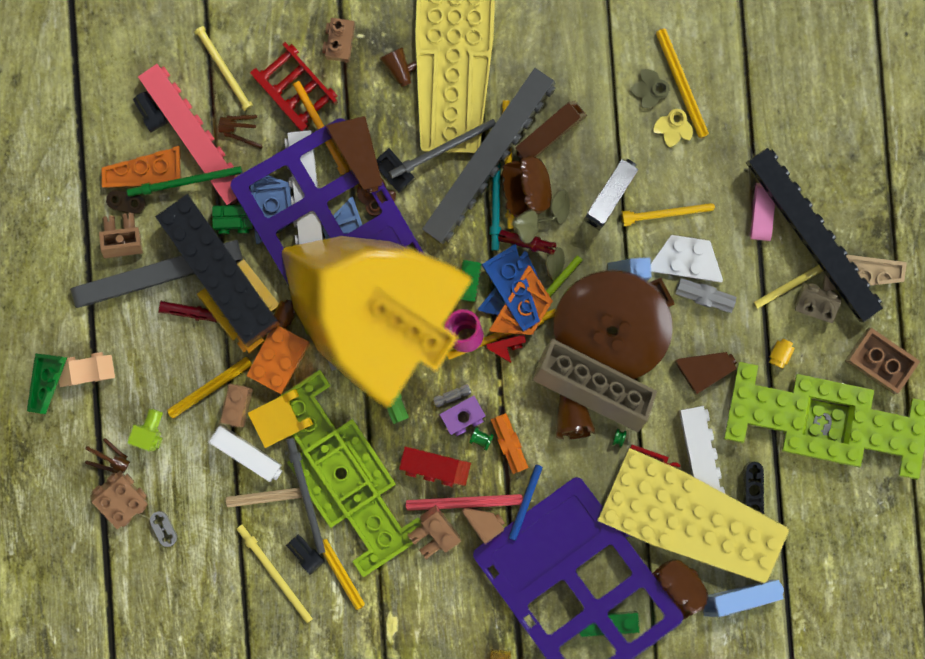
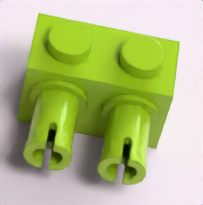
M149 409L144 425H133L127 444L147 451L159 449L163 438L160 437L162 432H159L158 426L163 412Z

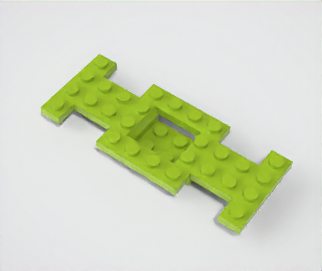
M738 362L724 439L744 443L747 425L749 424L784 432L783 452L860 468L864 449L901 456L898 476L916 480L920 478L925 449L924 400L911 399L909 416L906 417L871 409L874 390L801 374H796L793 393L755 385L758 365ZM814 398V399H818V400H823V401L833 402V403H837V404L847 405V406H850V407H844V406H840V405L825 403V402L816 401V400H811V399ZM824 413H827L832 419L828 435H823V432H821L824 429V425L828 424V420L823 415ZM815 416H822L820 419H817L820 425L814 423Z

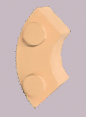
M103 352L91 354V358L76 360L75 357L67 358L59 378V386L66 387L115 378L112 355L103 356Z

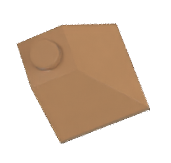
M464 508L462 510L485 544L504 530L502 525L505 522L499 514L495 516L493 512Z

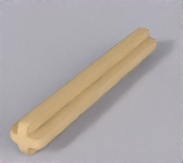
M299 487L226 497V506L236 507L302 498Z

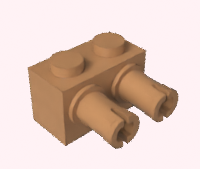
M331 18L330 23L326 24L325 34H328V40L323 43L322 50L326 59L350 62L355 30L354 21Z
M126 213L122 215L124 229L118 230L115 227L114 216L109 215V222L107 216L102 218L104 231L99 232V238L104 259L143 254L139 227H135L134 213H128L129 219Z
M437 505L421 515V525L407 534L414 545L428 534L433 537L431 542L419 549L426 560L441 549L446 553L461 542L460 535Z

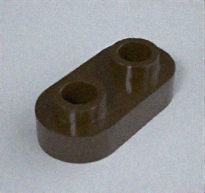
M113 190L106 197L107 205L113 210L140 214L146 207V202L140 195L129 197L127 192ZM119 197V202L113 203V198ZM134 200L138 201L137 207H132Z

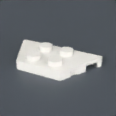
M671 235L651 263V272L720 283L723 281L711 242L708 240Z

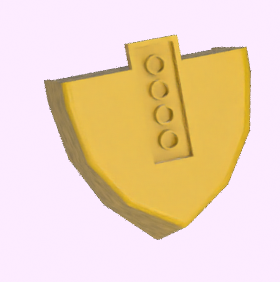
M346 236L299 244L282 250L293 308L317 350L356 387L384 406L389 407L419 361L437 371L456 342L458 336L442 327V325L471 281V277L456 267L391 241Z

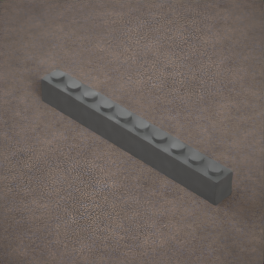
M533 69L422 230L442 244L452 239L454 236L453 230L457 225L460 226L466 218L464 214L468 209L472 210L477 202L475 200L479 193H484L488 187L487 181L490 177L494 178L500 169L498 166L501 161L505 162L511 153L509 151L510 148L519 143L522 138L520 134L524 128L527 130L533 122L531 118L535 113H539L542 110L545 98L547 96L550 97L554 93L556 87H554L555 81L538 69Z

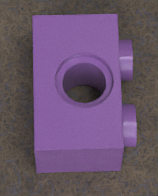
M472 396L441 413L440 416L450 434L455 433L457 437L466 432L465 427L470 424L475 427L484 422L482 418L485 417V414L475 396ZM462 411L469 414V420L466 423H461L458 420V414Z

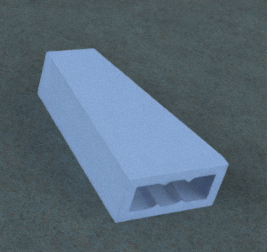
M768 580L766 583L760 582L708 595L707 604L703 608L704 616L721 617L784 599V589L779 580Z

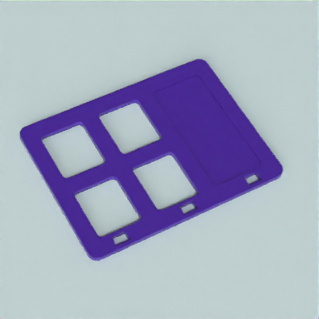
M338 118L329 124L345 121V119ZM326 126L235 177L230 184L233 193L287 284L288 279L282 257V250L284 248L276 236V232L311 211L316 213L329 238L346 236L383 240L405 247L412 242L416 251L424 254L384 184L378 188L379 191H382L387 201L381 204L376 195L379 191L371 193L380 206L381 214L348 234L342 232L329 210L327 202L357 185L356 180L351 172H348L324 187L317 188L300 160L302 155L331 139L326 131ZM287 166L304 193V198L274 216L266 218L250 192L249 186L279 168Z
M578 477L568 481L526 512L516 541L509 539L515 522L513 521L489 542L483 543L476 548L473 557L546 659H565L559 648L592 623L597 624L616 650L615 655L609 659H634L679 626L683 621V615L622 532L598 521L603 507L584 481ZM612 545L630 568L632 575L603 597L596 599L578 576L576 569L604 548ZM492 565H494V567L499 572V575L495 578L487 569L490 568ZM564 580L584 606V610L549 635L529 610L528 604L556 583ZM644 588L664 614V618L629 643L608 617V612L638 589ZM528 615H530L536 623L531 628L524 620V618Z

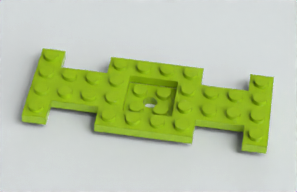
M318 370L284 393L286 394L296 389L299 397L290 400L289 403L298 421L301 422L310 417L313 425L293 434V437L303 450L300 453L302 458L300 462L311 500L329 527H333L347 517L368 548V551L352 561L362 577H365L413 545L412 540L409 539L407 534L419 527L421 520L417 517L404 527L400 526L380 496L396 485L395 481L354 419H351L338 429L335 428L315 396L331 386L322 371ZM288 461V465L296 475L293 463ZM338 468H344L347 471V476L344 479L336 477V470Z

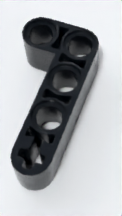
M748 462L743 470L744 504L748 507L753 504L757 505L758 512L764 515V469L759 462ZM753 465L755 468H758V472L754 474V479H759V482H749V478L753 479V473L749 472ZM755 484L758 487V493L752 496L749 493V488Z

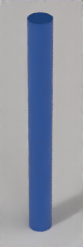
M535 465L509 535L511 540L516 541L543 468L540 465Z

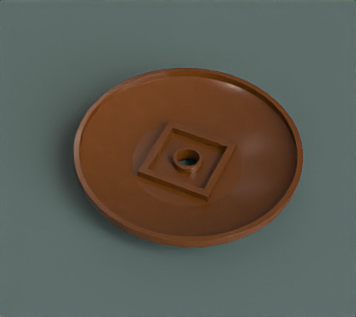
M599 271L579 279L563 294L555 312L554 336L556 341L632 379L645 375L658 365L665 356L672 338V316L665 298L650 282L636 274L625 271ZM614 326L618 329V332L610 334L607 328Z

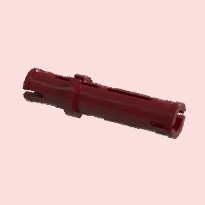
M501 230L499 235L506 236L498 237L499 242L516 244L517 246L529 248L533 252L541 251L553 255L556 251L548 248H556L555 242L544 241L537 236L530 243H524L520 239L519 234Z
M160 301L158 313L195 319V321L206 320L217 323L209 310L202 308V306L194 307Z

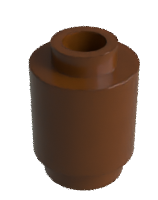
M285 299L284 302L280 300L274 317L279 322V326L287 329L288 325H291L296 312L292 301Z

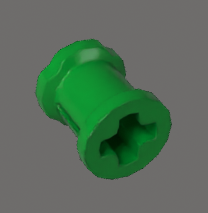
M476 427L469 443L480 445L487 451L494 435H488L479 431V428Z

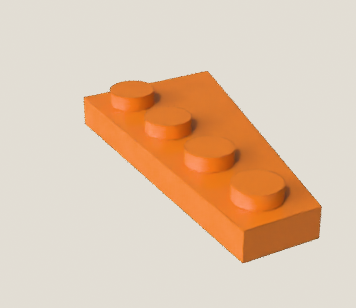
M180 146L102 167V188L140 187L144 183L150 182L154 184L181 178Z

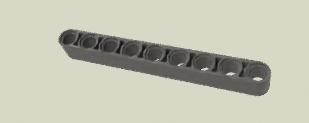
M238 240L223 243L235 262L243 260ZM178 256L71 288L70 291L75 308H80L194 275L195 273L184 257Z

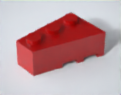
M404 447L399 470H403L405 475L415 478L417 474L423 475V480L426 481L442 480V485L453 487V483L466 485L471 462Z

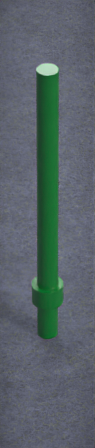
M241 166L154 184L150 182L144 183L140 187L127 189V194L129 197L140 194L144 196L150 195L155 191L239 175L243 173Z

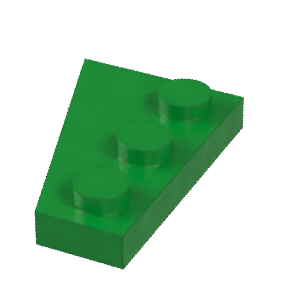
M35 353L27 412L46 414L67 357Z

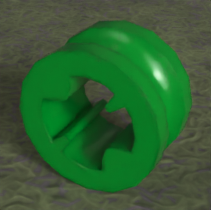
M617 428L612 445L618 444L622 448L627 431L621 432Z

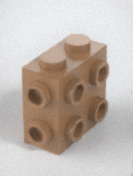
M121 470L117 474H111L107 478V482L102 486L99 485L94 488L90 495L91 502L116 529L126 526L134 515L142 513L148 505L146 500L147 494L141 487L137 489L133 485L135 482L128 473L124 475Z

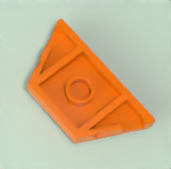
M528 265L520 280L527 279L529 285L527 291L533 297L541 322L553 301L531 266ZM518 282L514 291L517 293L520 287L525 289V285L522 282ZM513 292L511 293L510 297L508 298V300L510 301V303H511L512 299H513L514 296H515V294H514ZM521 301V302L519 303V305H518V311H519V313H520L521 315H523V316H528V315H530L532 312H529L528 314H524V313H522V312L520 311V305L522 304V301ZM505 303L489 331L533 335L540 322L522 331Z

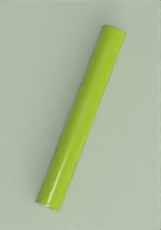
M577 255L548 287L546 292L550 297L583 261L581 257Z

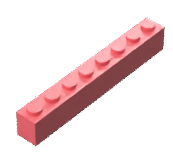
M156 64L138 76L204 173L234 167L231 162L227 164L223 157L226 154L221 147H215L212 142L215 139L210 131L207 130L205 132L201 127L204 123L198 114L195 116L192 114L190 109L193 107L187 98L184 100L181 98L179 93L182 91L175 82L172 84L169 81L168 77L171 75L164 66L160 68ZM235 175L210 180L227 206L233 205L238 201L230 186L231 181L236 177Z

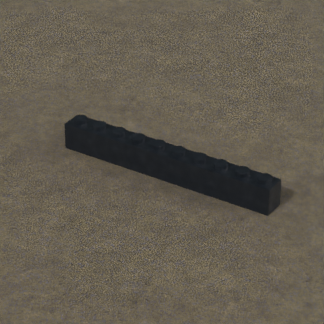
M769 148L762 150L746 162L747 166L858 321L865 322L883 309L881 299L876 293L873 294L869 288L871 286L864 277H860L858 267L853 261L850 262L848 260L846 250L841 245H837L835 235L830 229L827 230L825 228L823 218L812 210L813 205L807 197L804 198L800 193L802 190L797 182H792L789 178L790 173L784 165L781 166L777 161L779 158L775 151L769 150Z

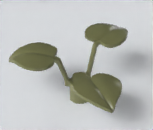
M565 189L556 192L553 196L550 206L551 213L553 214L551 217L538 219L536 212L529 210L512 222L514 232L519 234L522 242L530 243L538 232L537 223L556 219V222L561 224L567 219L570 211V200ZM560 247L554 249L556 251L553 255L547 254L546 269L552 281H555L561 274L565 264V255Z

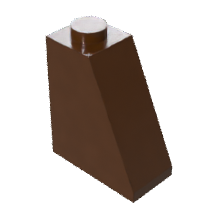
M727 352L679 358L674 361L695 394H698L737 369L735 358L732 354L728 355Z

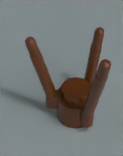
M227 115V117H220L218 128L219 132L224 133V137H231L254 147L263 148L262 145L232 133L236 132L237 127L256 128L255 124L237 123L235 120L256 119L257 115Z
M106 438L103 441L119 457L115 455L112 459L88 446L85 447L89 452L111 463V467L95 462L85 461L87 465L116 474L121 470L124 474L130 464V461L127 460L128 456L123 454Z

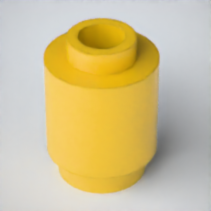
M783 338L781 341L777 340L769 356L771 358L769 363L783 369L788 364L795 350L792 347L793 343Z

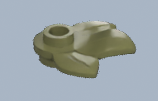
M642 69L640 72L642 81L634 84L630 91L635 96L643 98L642 107L651 108L658 103L659 99H663L669 94L670 87L666 81L659 78L657 72L650 69ZM658 86H661L663 88L662 93H658L656 91V88Z

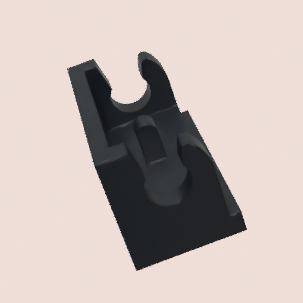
M390 148L376 159L379 171L398 193L415 180L411 172H405L393 179L391 178L389 171L401 166L402 162Z

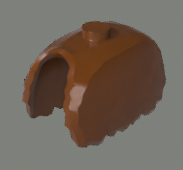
M527 156L521 159V161H511L503 165L501 174L504 178L503 191L505 193L504 197L507 200L506 209L509 210L511 215L519 217L529 210L535 211L538 215L545 212L551 206L552 191L550 178L543 161L536 156Z
M671 560L665 562L652 573L682 613L683 620L703 610L707 604L709 593L698 577L697 571L689 568L682 561Z

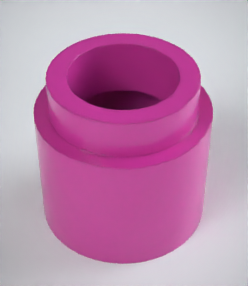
M457 310L446 319L444 328L456 336L463 329L475 331L473 336L466 340H456L452 346L454 349L460 352H472L480 346L484 333L478 317L473 312Z

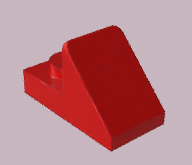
M525 335L486 344V348L511 363L508 347H511L512 350L523 348L522 344L526 343Z

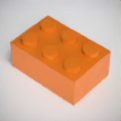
M280 326L269 332L246 376L280 394H284L310 342Z

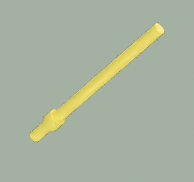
M243 524L240 525L236 530L245 540L244 544L248 549L251 548L306 624L309 623L313 618L258 546L256 538L249 534Z

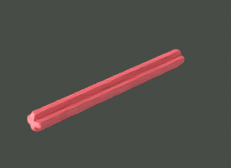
M521 494L407 500L406 510H429L435 505L439 509L521 505L523 497Z

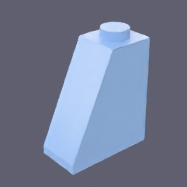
M633 258L607 263L608 270L629 272L647 281L651 278L650 258Z

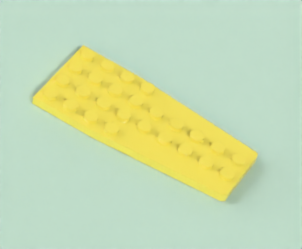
M417 0L415 36L420 148L423 152H428L483 124L494 37L495 0ZM482 133L444 153L475 154L480 147Z
M631 448L627 451L598 518L599 522L654 546L762 583L768 581L789 533V529L695 477Z

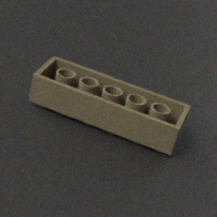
M554 339L543 350L533 377V381L637 433L647 423L657 393L656 390Z

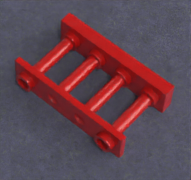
M284 42L282 45L286 51L264 71L261 70L259 72L257 68H254L250 74L300 131H307L309 128L306 124L308 119L311 118L308 111L297 115L293 110L295 105L301 100L298 93L290 100H284L281 97L282 90L305 71L312 79L303 87L305 92L308 94L318 86L325 93L323 97L313 104L316 111H319L330 100L334 105L338 104L336 99L338 95L331 87L327 89L298 57L299 51L293 44L288 45ZM293 57L299 66L280 83L272 86L267 81L270 79L269 76L289 58Z

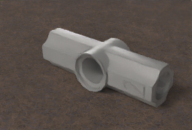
M680 278L675 293L676 295L693 300L699 305L709 308L714 307L732 313L737 298L718 291L715 287L697 284Z

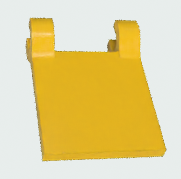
M296 389L248 412L265 448L313 425L310 417L299 422L289 403L290 400L299 397Z

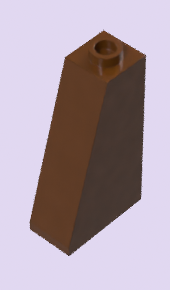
M576 101L568 102L515 147L518 151L516 154L520 159L527 156H539L582 121L587 114Z
M362 116L327 125L325 128L361 191L367 190V193L379 191L378 187H381L383 184L366 117Z

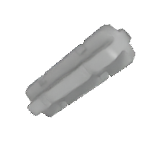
M466 384L461 386L460 389L456 388L444 393L443 396L434 397L433 401L436 407H440L444 403L460 399L463 395L465 397L471 394L469 385Z

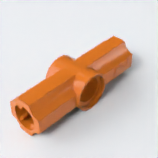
M507 414L492 418L491 422L498 436V443L503 455L507 458L512 473L515 474L529 468L522 453V446L518 436L513 431Z

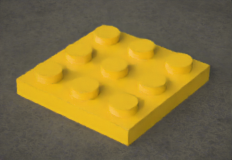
M244 259L240 261L238 266L269 310L273 312L277 309L279 303ZM206 288L197 293L198 298L231 340L237 339L239 335Z

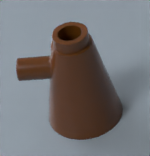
M403 47L379 58L401 87L412 83L409 72L417 69V61L407 65Z

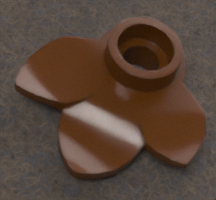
M358 186L357 196L359 201L365 205L367 213L372 216H379L382 212L380 206L377 209L371 207L373 203H377L373 195L367 193V190L361 191ZM381 190L376 193L381 204L387 201ZM389 190L391 198L395 201L396 192Z

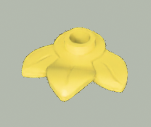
M673 109L669 112L668 116L660 117L655 123L653 130L654 133H664V140L668 147L676 145L681 137L691 140L693 128L687 122L686 113L681 109ZM679 116L680 122H675L673 117Z

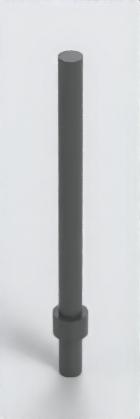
M491 119L411 161L408 159L402 162L401 166L389 171V174L393 179L405 172L409 173L414 170V167L493 128L496 123L494 119Z
M294 438L286 440L290 452V463H293L317 552L321 554L326 551L300 462L302 460L301 454L297 451Z

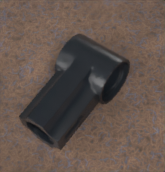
M148 91L138 94L133 99L150 133L168 123L161 110L156 107Z
M299 534L286 545L309 575L325 562L321 555L315 549H312Z

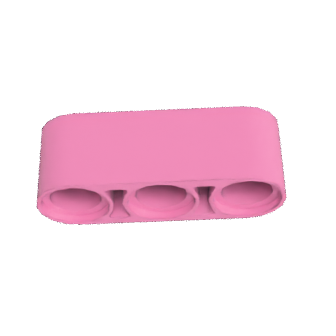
M760 183L755 185L750 239L771 241L775 203Z

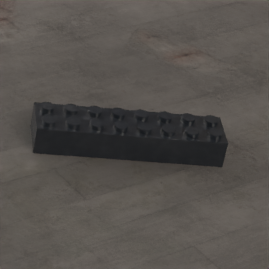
M188 194L155 216L247 347L280 325Z

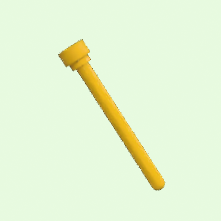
M709 203L634 213L630 212V210L621 211L623 227L632 226L635 221L713 211L715 205Z

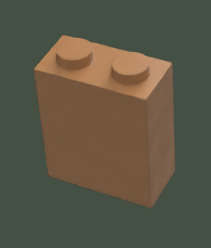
M229 384L220 423L245 427L253 393L252 388Z

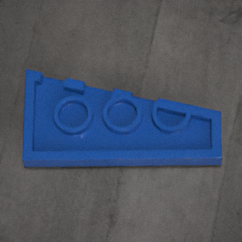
M516 244L484 262L482 267L504 303L508 306L520 329L525 331L540 322L533 297L527 291V287H529L527 279L520 280L524 270ZM518 282H522L525 285V289L520 287L516 293L514 288ZM513 292V293L515 294V296H514V298L512 299V301H511V303H510V301L508 300V298L510 297L511 293ZM521 301H522V304L520 305V311H521L522 313H524V314H528L529 312H532L530 315H528V316H523V315H521V314L519 313V311H518V305H519V303H520Z

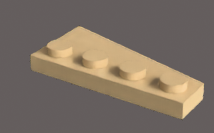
M854 255L846 256L850 262L853 261L859 269L858 274L861 278L864 277L870 286L904 282L907 262ZM825 275L823 290H836Z

